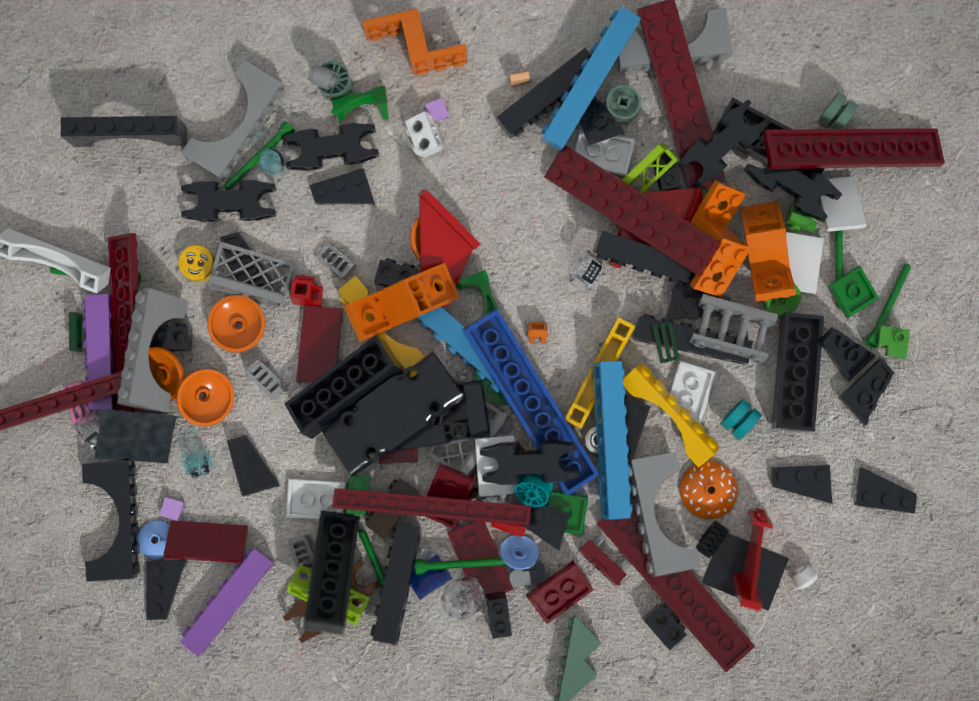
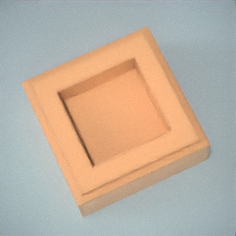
M526 71L510 74V86L529 84V73Z

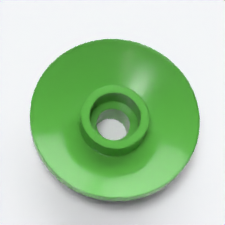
M794 284L796 295L788 298H774L764 301L765 309L768 312L778 314V317L785 312H793L801 300L799 288Z

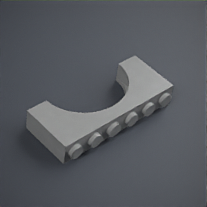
M726 8L707 10L704 16L705 25L703 32L696 40L688 44L692 62H698L699 64L708 63L713 59L724 61L733 53ZM634 29L617 58L619 73L632 74L635 70L643 69L644 72L654 70L646 41L639 36L636 29Z
M243 59L233 74L236 80L245 87L248 98L247 112L241 125L228 137L215 142H202L191 137L181 152L185 158L221 181L230 176L235 162H239L243 156L242 151L252 143V136L262 128L264 118L272 113L276 100H280L284 94V86L280 81Z
M152 288L138 289L135 297V309L132 314L131 331L128 335L129 342L125 353L126 359L122 371L121 387L118 391V404L153 413H168L171 393L164 391L151 374L148 359L149 346L155 331L162 323L167 320L184 319L187 300Z
M676 452L628 461L630 466L628 477L631 479V495L634 496L636 503L634 504V512L639 517L638 530L640 535L643 536L642 549L644 554L647 555L648 560L646 562L647 572L651 574V577L701 568L697 548H683L671 542L660 530L654 513L655 495L661 482L667 476L680 471Z

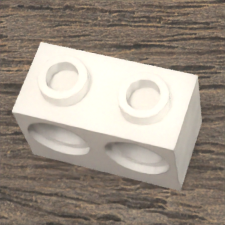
M422 112L405 121L407 126L406 132L413 141L412 148L416 155L426 158L445 149L431 113ZM422 123V129L418 131V125ZM426 140H428V141H429V145H428V147L425 149L424 143H425Z

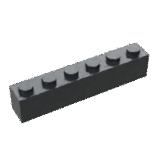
M586 48L497 116L496 122L510 139L514 136L516 138L525 131V127L529 124L530 126L538 122L539 116L554 109L553 105L558 101L562 103L560 100L566 91L570 92L573 87L570 85L575 75L580 76L583 70L580 67L586 58L589 60L592 56Z
M599 230L592 251L597 254V258L607 261L609 257L615 259V264L625 267L627 263L633 265V270L644 272V269L649 270L652 276L662 278V275L669 277L668 281L680 284V281L687 283L686 287L694 289L690 284L696 274L654 247Z
M643 314V316L638 317L634 341L656 345L651 326L671 322L677 350L742 365L749 363V358L708 347L699 348L694 346V343H690L689 340L693 333L698 334L699 329L692 328V324L681 322L678 325L674 324L673 320L662 318V321L654 319L655 316ZM665 327L668 345L672 349L668 328ZM659 328L657 329L660 340L661 347H664L661 330ZM707 328L706 337L717 339L718 333L710 332L711 329ZM726 332L724 342L736 345L737 337L729 336L730 333ZM745 336L743 347L751 349L753 341L748 340V337Z
M397 523L396 528L393 527L391 539H394L387 553V558H390L389 564L385 566L383 572L385 583L380 587L379 597H381L380 605H377L375 609L376 625H372L370 636H373V641L398 646L422 533L420 527Z

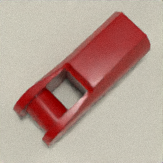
M491 523L492 527L519 537L523 536L526 528L522 525Z

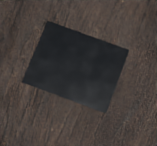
M103 409L94 458L168 463L177 416Z
M728 533L725 541L712 556L702 583L737 597L732 579L734 572L739 574L743 572L749 542ZM761 547L756 587L762 602L761 608L769 611L789 558Z

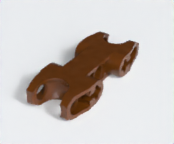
M361 559L353 564L350 588L369 597L380 584L378 581L368 586H360L356 583L355 573L365 564ZM302 599L299 600L283 616L285 621L298 615L304 617L307 602ZM358 599L351 600L352 604L355 606H359L361 603H363ZM307 630L299 638V641L303 643L322 632Z

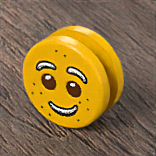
M192 245L181 252L178 266L186 278L195 282H202L210 278L215 257L207 248L201 245Z

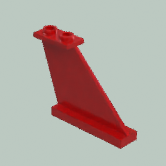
M700 188L643 193L688 222H691L697 212L698 204L700 205L703 199L702 189ZM619 225L617 236L651 246ZM611 258L609 265L621 269V265L615 264V259Z
M422 189L418 194L420 273L445 263L456 287L473 249H476L480 243L428 190ZM435 283V289L439 292V287Z
M749 509L748 513L753 529L742 574L734 572L732 580L740 607L760 612L762 602L756 586L764 527L772 529L773 524L766 511L762 509H755V511Z

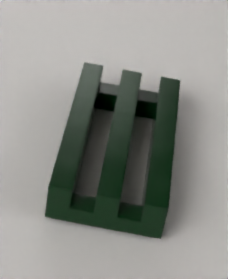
M69 312V351L82 352V315L77 312Z
M672 323L652 325L660 364L679 360ZM665 327L668 328L674 357H671ZM659 328L661 330L663 338V343L667 356L666 359L663 358V353L660 345V340L657 329Z

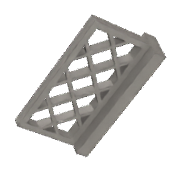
M220 242L207 288L232 295L246 296L256 302L282 309L285 304L295 263ZM222 248L230 250L233 257L225 260L221 255ZM244 254L248 255L252 262L245 266L239 259ZM236 259L241 268L232 272L227 263ZM262 260L268 261L271 267L262 271L258 262ZM222 265L225 266L229 273L225 276L215 274L216 269ZM255 265L259 273L250 277L246 268ZM281 265L289 267L288 273L282 277L276 269ZM243 270L247 280L243 282L237 281L234 274ZM273 270L278 279L269 283L264 274ZM262 276L266 285L258 287L253 280ZM280 281L284 288L283 293L275 292L271 285Z
M486 401L487 409L496 412V415L492 420H489L490 435L482 437H493L498 434L509 416ZM458 426L456 428V433L458 437H460L458 429L463 428L462 426ZM475 438L434 445L427 455L451 468L453 467L451 466L450 458L461 456L462 465L458 471L470 475L476 466ZM472 440L473 449L471 452L463 453L461 442ZM458 443L460 454L449 456L448 444ZM445 445L447 456L439 458L433 454L437 446Z

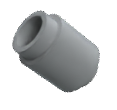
M312 66L307 80L311 81V84L330 90L331 87H335L337 77L334 71L321 66Z

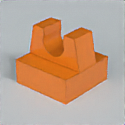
M528 322L530 343H534L535 337H540L541 344H545L548 337L547 322Z

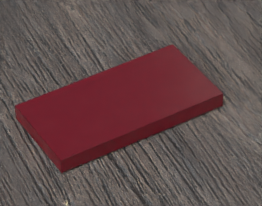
M304 305L297 382L312 383L337 364L343 309Z
M170 521L163 556L166 559L243 563L248 525Z
M473 521L447 532L459 560L500 557L485 522ZM503 565L462 568L465 576L468 577L467 581L477 604L486 601V594L504 591L506 593L513 590Z

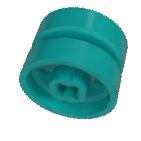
M744 398L720 422V425L726 430H730L735 426L731 431V435L737 440L743 438L762 417V414L755 408L748 412L751 404Z
M521 474V482L516 484L514 489L516 498L523 504L531 507L544 506L549 500L554 483L542 482V474Z

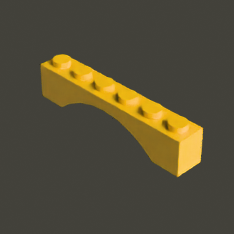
M356 276L338 290L341 294L339 298L345 305L370 295L367 288ZM366 313V319L371 321L370 315ZM384 332L377 334L378 337L386 341L397 361L403 366L402 369L404 371L407 367L413 366L425 357L418 348L398 343ZM414 370L410 373V376L414 379L418 376V372Z
M618 317L594 363L617 361L635 326ZM593 365L565 416L567 423L578 429H582L595 403Z
M640 363L623 378V385L632 396L643 398L656 404L673 419L681 432L686 455L698 468L716 454L720 448L717 441L705 432L704 427L691 417V413L678 403L677 398L665 389L664 384L653 376L649 367Z

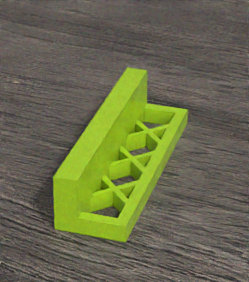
M663 142L656 146L622 180L632 187L635 180H643V188L639 191L644 193L679 159ZM664 152L672 159L667 165L660 164V156ZM648 167H656V176L654 178L646 177Z
M299 564L289 581L286 592L307 602L311 569ZM302 572L308 575L309 580L304 581L297 577ZM351 588L346 621L357 626L370 598ZM358 599L362 601L361 608L353 605L351 600Z

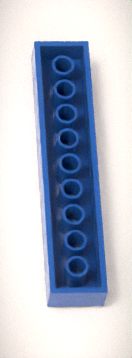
M493 309L461 329L536 450H539V442L544 440L558 439L577 443V451L562 454L560 459L564 466L579 469L580 475L577 478L557 482L561 491L568 496L599 476L600 474L499 311Z

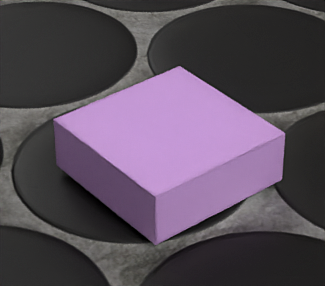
M443 98L425 104L427 113L432 114L434 122L449 117Z
M165 497L159 516L179 521L185 502Z

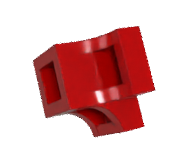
M296 275L295 279L292 280L290 298L294 305L321 307L324 288L323 286L315 285V277Z

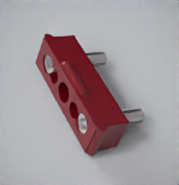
M602 534L594 542L587 540L582 547L577 549L578 552L614 586L621 585V581L627 575L623 570L630 563L627 561L628 559L624 558L619 565H616L598 548L606 539L605 536L602 538Z

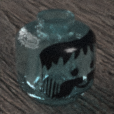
M267 149L261 153L259 165L266 174L271 176L278 175L284 170L285 160L278 150Z
M204 451L188 454L183 461L186 475H190L192 478L209 474L210 467L213 466L210 455L206 456Z

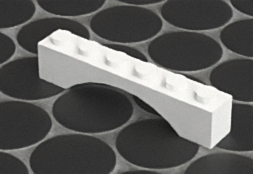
M9 228L0 233V256L4 258L32 261L54 267L69 275L76 281L79 287L94 293H98L109 284L110 267Z

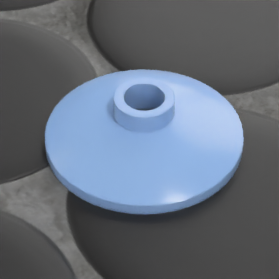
M161 520L151 521L145 524L139 531L137 542L139 543L140 551L146 557L151 559L164 558L163 554L170 526L167 522ZM154 536L158 538L157 544H154L152 541Z
M514 535L508 537L502 543L500 555L509 567L524 570L532 567L537 562L539 549L536 543L529 537Z

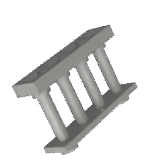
M702 294L697 306L704 310L698 334L693 333L689 342L694 343V346L699 348L708 347L749 358L754 363H764L769 357L768 353L762 352L767 327H772L775 324L778 314ZM713 311L722 315L717 339L706 337L710 315ZM732 316L741 320L736 345L724 342L729 319ZM749 322L758 323L760 326L754 350L743 347Z

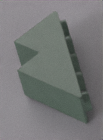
M576 615L569 617L568 629L571 630L569 637L566 636L564 648H567L566 656H562L560 667L563 668L562 676H558L557 687H560L559 694L554 696V701H570L597 676V673L585 659L601 643Z

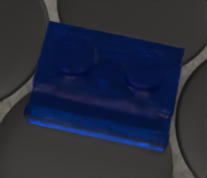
M438 554L427 560V562L442 561ZM414 569L411 587L421 600L453 578L447 569L428 570V572H424L421 575H416V569Z

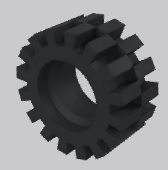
M713 522L698 541L699 543L696 545L697 550L707 558H710L725 541L729 530L719 522Z

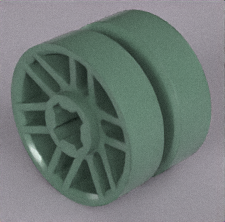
M335 61L326 62L321 65L323 68L334 71L337 77L335 87H331L330 90L317 86L321 95L325 99L332 101V98H340L350 94L352 80L347 68Z
M619 85L609 92L604 108L611 114L618 125H625L636 118L641 106V98L633 87Z
M838 92L821 114L818 121L826 126L832 120L833 122L829 129H842L859 105L852 100L843 105L847 97Z

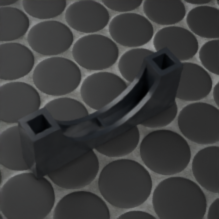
M178 116L61 117L60 136L73 147H93L94 142L118 138L152 140L168 146L187 145V127Z
M133 461L82 464V483L93 484L105 490L113 499L119 515L118 533L111 548L98 559L85 562L86 582L134 579L140 574V563L137 562L140 546L136 542L139 525L136 523L135 516L138 515V505L135 504L137 485L134 484V476L137 474V469Z

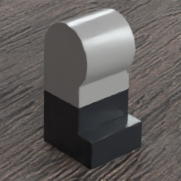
M543 562L535 563L536 569L512 570L509 575L510 583L516 587L541 584L546 580Z

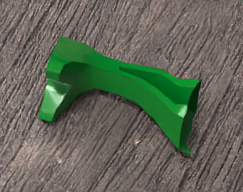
M379 86L367 92L351 93L340 98H332L333 108L331 113L337 115L341 123L354 108L371 103L377 107L384 120H389L386 87Z
M486 270L459 280L460 283L457 284L458 289H477L481 291L484 305L482 316L498 308L491 294Z

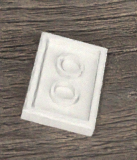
M580 127L575 151L611 174L625 177L628 174L635 140L615 136L588 146L583 129Z
M854 176L828 179L842 193V196L838 200L827 196H819L821 209L828 215L825 220L827 232L865 228L866 220Z
M786 232L793 282L799 288L800 293L815 295L824 238Z
M679 360L669 393L673 394L677 398L678 403L691 413V417L701 424L716 371ZM665 411L663 412V416L671 418Z
M514 435L475 438L479 497L514 494L516 484L499 485L482 481L484 473L498 470L499 465L494 458L480 455L482 447L500 442H514Z
M288 479L286 517L319 519L321 510L345 513V509L332 507L334 488L345 489L347 482Z

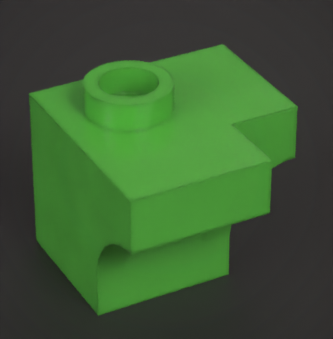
M790 203L784 225L789 226L788 228L793 231L802 230L812 233L816 229L817 222L794 209Z
M881 325L879 326L877 345L885 348V356L906 359L910 330Z

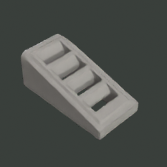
M328 242L315 255L318 260L343 280L356 267L351 260ZM329 248L331 251L325 258H322L321 256ZM335 253L336 256H335L334 259L329 263V262H328L329 258ZM339 258H341L342 260L340 261V263L336 267H334L333 265L335 264V262ZM346 262V267L340 272L339 269Z
M257 359L245 371L272 400L287 388L260 359ZM261 366L262 369L254 375L253 373ZM267 372L268 375L262 381H259L258 379ZM272 377L274 380L265 387L264 384ZM278 383L279 386L271 393L269 390Z
M308 534L289 540L288 544L297 568L299 564L303 566L312 564L314 553ZM302 542L305 543V546L299 548L295 547L296 544ZM307 549L308 553L298 556L297 552ZM310 557L309 561L300 562V559ZM302 572L299 573L300 577L307 576Z

